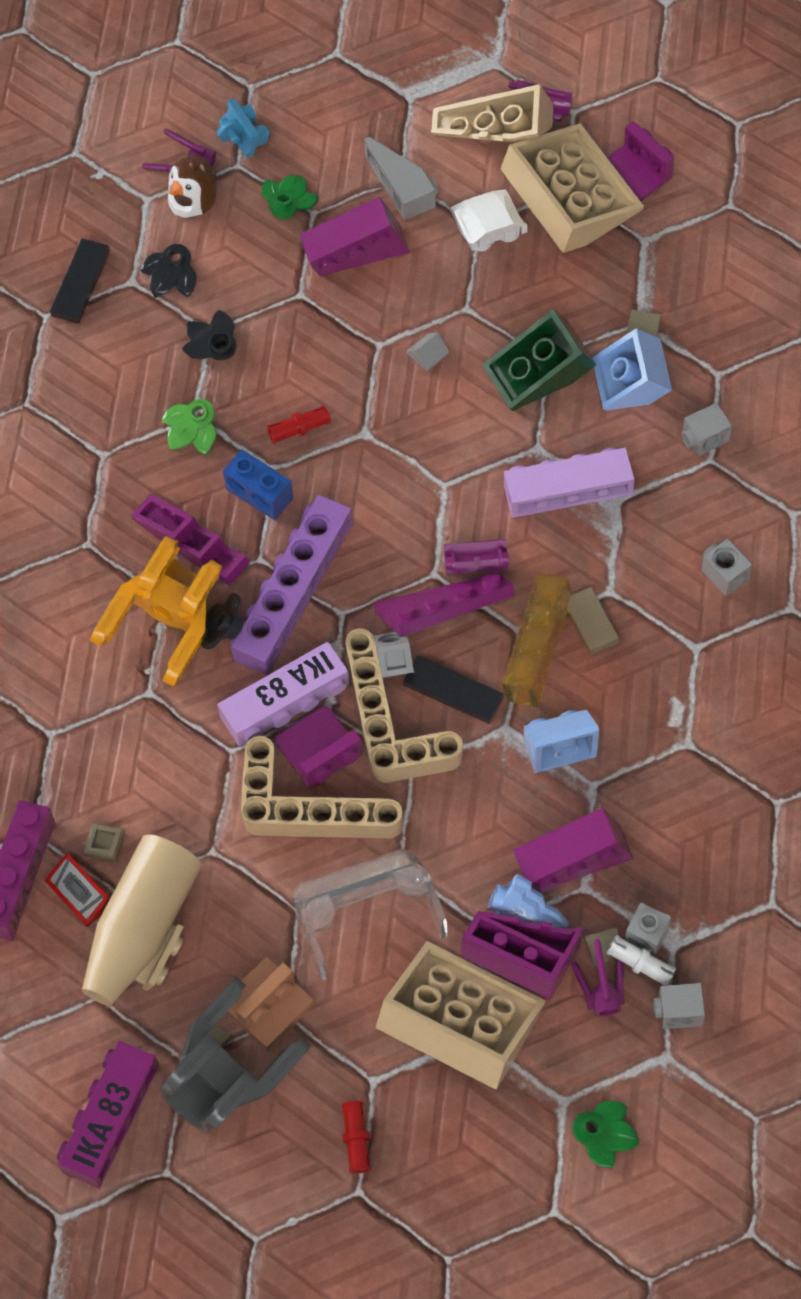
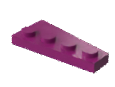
M500 573L373 602L375 614L400 637L515 596L513 584Z

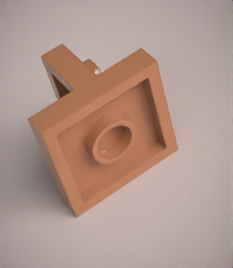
M266 956L241 980L246 986L242 990L241 997L228 1010L227 1014L268 1051L315 1005V1001L295 983L293 971L285 963L278 967Z

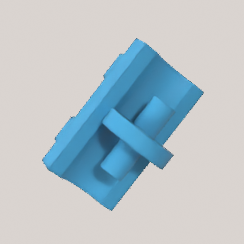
M236 99L228 100V111L219 120L221 126L217 130V135L223 142L231 141L233 144H237L246 158L252 157L256 147L267 144L270 135L265 125L253 126L256 112L251 104L240 106Z

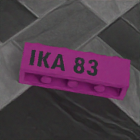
M19 800L0 850L1 939L14 940L55 825L50 807Z
M118 1041L115 1049H110L107 1052L103 1062V1068L105 1069L100 1079H95L88 1091L87 1097L90 1100L84 1111H78L72 1125L74 1132L69 1142L65 1140L62 1143L57 1154L58 1165L62 1173L100 1189L159 1068L155 1055L122 1041Z

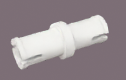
M619 935L614 937L610 948L606 952V954L631 966V971L638 974L641 972L661 983L662 986L668 985L673 976L671 974H674L676 970L674 966H670L652 956L649 949L645 947L640 949L622 939Z

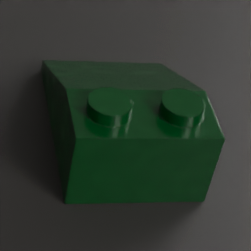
M552 309L484 362L482 366L509 409L514 411L573 384L594 368L596 363L570 323L556 310Z

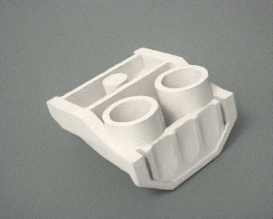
M506 189L491 191L450 207L458 229L472 251H485L495 241L512 242L519 237L520 232L521 234L527 233V224L519 216Z

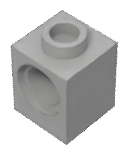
M715 403L685 417L681 437L686 447L692 448L697 457L730 442L732 425L718 404Z
M728 539L719 545L717 543L711 545L704 552L701 571L725 596H728L750 579L752 564ZM727 563L731 567L722 568L718 564Z
M396 632L373 636L382 678L414 672L407 635L400 637Z
M640 902L626 930L625 940L640 949L644 947L651 951L650 954L656 957L669 931L671 916Z
M701 983L660 986L658 998H653L655 1018H661L662 1029L703 1026L705 1011Z

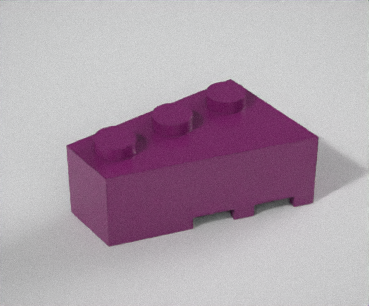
M381 197L300 234L309 264L319 276L410 253L399 222Z
M603 807L513 849L524 878L531 881L532 888L538 892L551 891L560 884L634 859L620 825Z
M478 911L463 936L460 956L551 1000L580 948L584 928L573 927L571 930L553 927L552 923L541 921L540 925L522 922L518 917Z

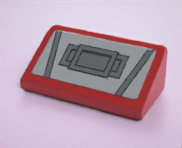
M66 854L44 880L86 927L102 915L110 900L108 895L69 854Z

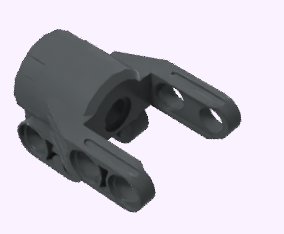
M237 976L189 1027L179 1066L160 1087V1093L168 1104L188 1123L204 1133H208L213 1127L216 1129L235 1108L263 1098L271 1093L311 1047L304 1038L300 1037L296 1042L286 1047L259 1078L254 1076L248 1069H244L221 1048V1044L208 1032L241 997L242 990L246 985Z

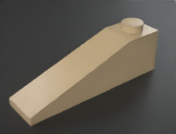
M539 84L433 108L431 132L434 136L516 142L539 137L552 129L553 102Z

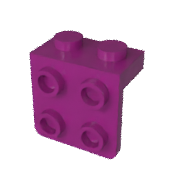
M634 121L625 127L624 145L607 157L640 201H643L672 179L674 156L666 146H661L653 139V136L647 129L641 128Z
M326 706L311 713L278 734L275 738L277 747L308 789L326 781L332 774L354 763L363 755L361 738L355 730L348 733L330 708Z

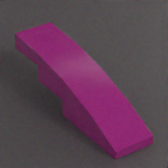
M152 494L131 515L134 521L160 541L166 535L179 541L178 547H180L178 554L199 568L209 563L210 560H214L223 567L218 579L229 586L250 564L245 555L225 545L220 536L198 525L193 516Z

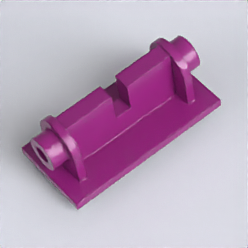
M499 539L444 544L446 575L508 570L507 540Z

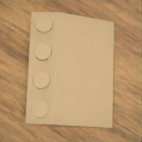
M581 123L549 132L539 137L509 144L500 168L562 253L590 244L641 212L644 208V205Z
M426 941L383 1000L375 1028L497 1089L516 1059L546 1000Z

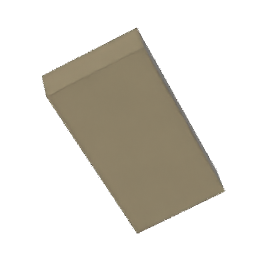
M591 587L562 600L566 612L590 655L619 643V637Z

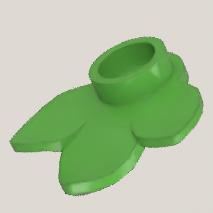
M196 399L188 405L177 404L166 411L162 421L171 426L167 436L168 445L171 450L181 449L193 443L196 449L203 455L210 451L216 440L217 432L212 424L215 419V409L208 400ZM198 409H204V414L201 417H195V412Z

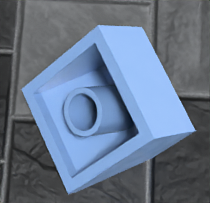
M636 328L592 357L596 363L594 370L602 407L606 411L649 405L672 391L661 339Z
M569 710L562 713L559 717L548 720L539 718L524 726V742L534 773L597 757L599 728L587 710Z

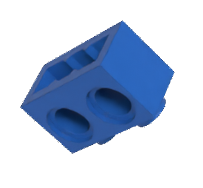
M242 449L223 470L226 490L274 521L293 500L291 480Z

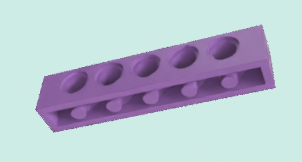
M317 495L313 504L309 503L306 506L302 515L303 522L299 529L295 528L291 532L286 552L284 554L280 553L273 568L274 573L270 580L265 579L262 583L257 603L250 605L245 614V624L237 637L230 641L233 660L264 675H268L353 524L352 508L321 495ZM317 530L325 531L321 535L312 534ZM303 555L311 556V558H309L308 560L298 559L300 556ZM290 580L297 582L292 586L284 585L285 582ZM273 606L283 607L281 610L275 612L269 610ZM261 631L268 633L264 637L254 636L256 633Z

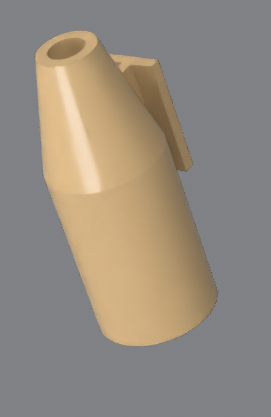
M144 835L97 923L82 986V992L101 1004L111 1006L133 981L142 984L141 988L146 991L155 984L161 985L169 970L168 967L164 966L170 955L175 956L184 940L179 937L184 927L179 924L176 926L172 924L202 867L200 860L184 847L159 836Z

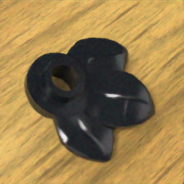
M172 244L164 252L153 253L144 260L140 271L151 276L149 285L155 298L166 294L174 287L186 297H189L193 292L196 284V272L190 266L192 260L191 253L184 245ZM174 254L181 255L177 262L171 261Z
M218 310L214 314L211 324L188 321L187 334L190 342L182 347L183 352L189 357L199 360L209 357L215 360H226L232 357L236 351V341L232 337L235 330L232 319L225 312ZM219 346H225L223 349H217Z
M230 594L224 605L215 604L207 612L205 628L208 629V632L201 643L204 649L216 647L221 639L233 640L240 633L244 619L239 616L238 612L241 602L238 594Z

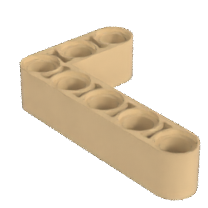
M363 628L352 630L346 637V652L373 778L382 783H389L457 769L463 761V741L457 733L444 731L395 740L374 637L371 632ZM358 645H364L368 647L363 651L354 650V648ZM365 673H370L373 675V677L368 680L360 678V676ZM369 702H377L380 704L376 708H368L365 706ZM381 730L386 733L382 737H374L371 735L374 731ZM447 747H451L455 749L456 752L450 755L443 754L441 750ZM415 753L424 756L419 761L411 760L409 757ZM383 759L392 762L387 767H381L377 763Z
M256 736L247 742L244 755L241 812L244 827L250 834L256 836L389 839L401 833L403 829L402 807L392 799L275 796L276 757L272 741L264 736ZM259 752L268 754L264 759L254 758V755ZM256 782H264L267 784L262 789L257 790L252 788V785ZM255 812H262L265 814L264 817L259 820H253L249 818L251 814ZM287 813L298 815L291 821L282 818ZM322 813L331 816L326 821H317L315 819L317 815ZM353 814L363 816L362 820L358 822H351L348 820V817ZM385 815H393L396 817V819L390 823H386L380 820Z

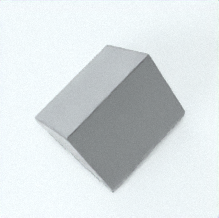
M428 333L409 348L406 353L428 372L449 355V350L439 333Z

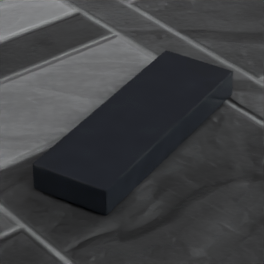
M81 238L50 309L52 317L80 323L110 253L109 245Z
M417 655L413 663L414 672L407 673L403 681V686L488 724L491 723L504 699V693Z

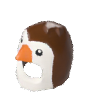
M198 156L180 159L173 165L169 173L168 204L174 215L183 218L201 215L210 210L215 203L217 191V177L211 164L206 159ZM174 195L191 198L192 205L182 206L175 201Z

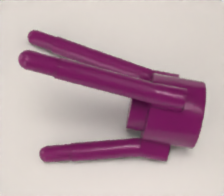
M515 80V83L509 82L507 85L512 89H521L536 84ZM542 86L553 102V121L561 122L562 115H570L572 92L558 91Z
M164 129V134L190 148L187 157L198 156L209 161L213 168L216 160V151L197 145L169 129ZM143 163L142 167L143 169L170 172L173 165Z
M595 939L594 947L600 985L593 987V994L578 964L573 962L571 966L586 998L588 1010L594 1009L595 1016H609L619 1013L621 1005L625 1004L623 996L624 962L617 959L616 987L614 989L613 984L608 983L601 942L599 939Z

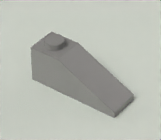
M371 137L364 139L365 157L404 221L436 207L438 188L432 177L428 178L421 167Z

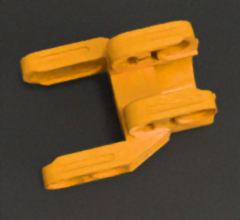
M166 535L144 571L120 586L95 627L90 642L100 648L110 642L133 603L157 621L170 627L180 628L186 632L168 661V669L163 678V682L175 687L203 641L206 623V598L219 578L223 566L214 560H210L209 563L202 566L198 574L191 572L175 559L180 550V547H178L179 541Z

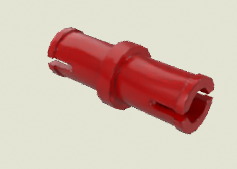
M322 405L303 414L296 412L291 414L289 419L267 425V432L271 442L276 444L279 441L296 435L302 437L306 435V431L330 424L331 419L325 405Z
M349 1101L342 1104L345 1134L342 1137L343 1143L347 1144L349 1173L362 1174L371 1171L367 1141L370 1140V1132L366 1131L363 1101Z

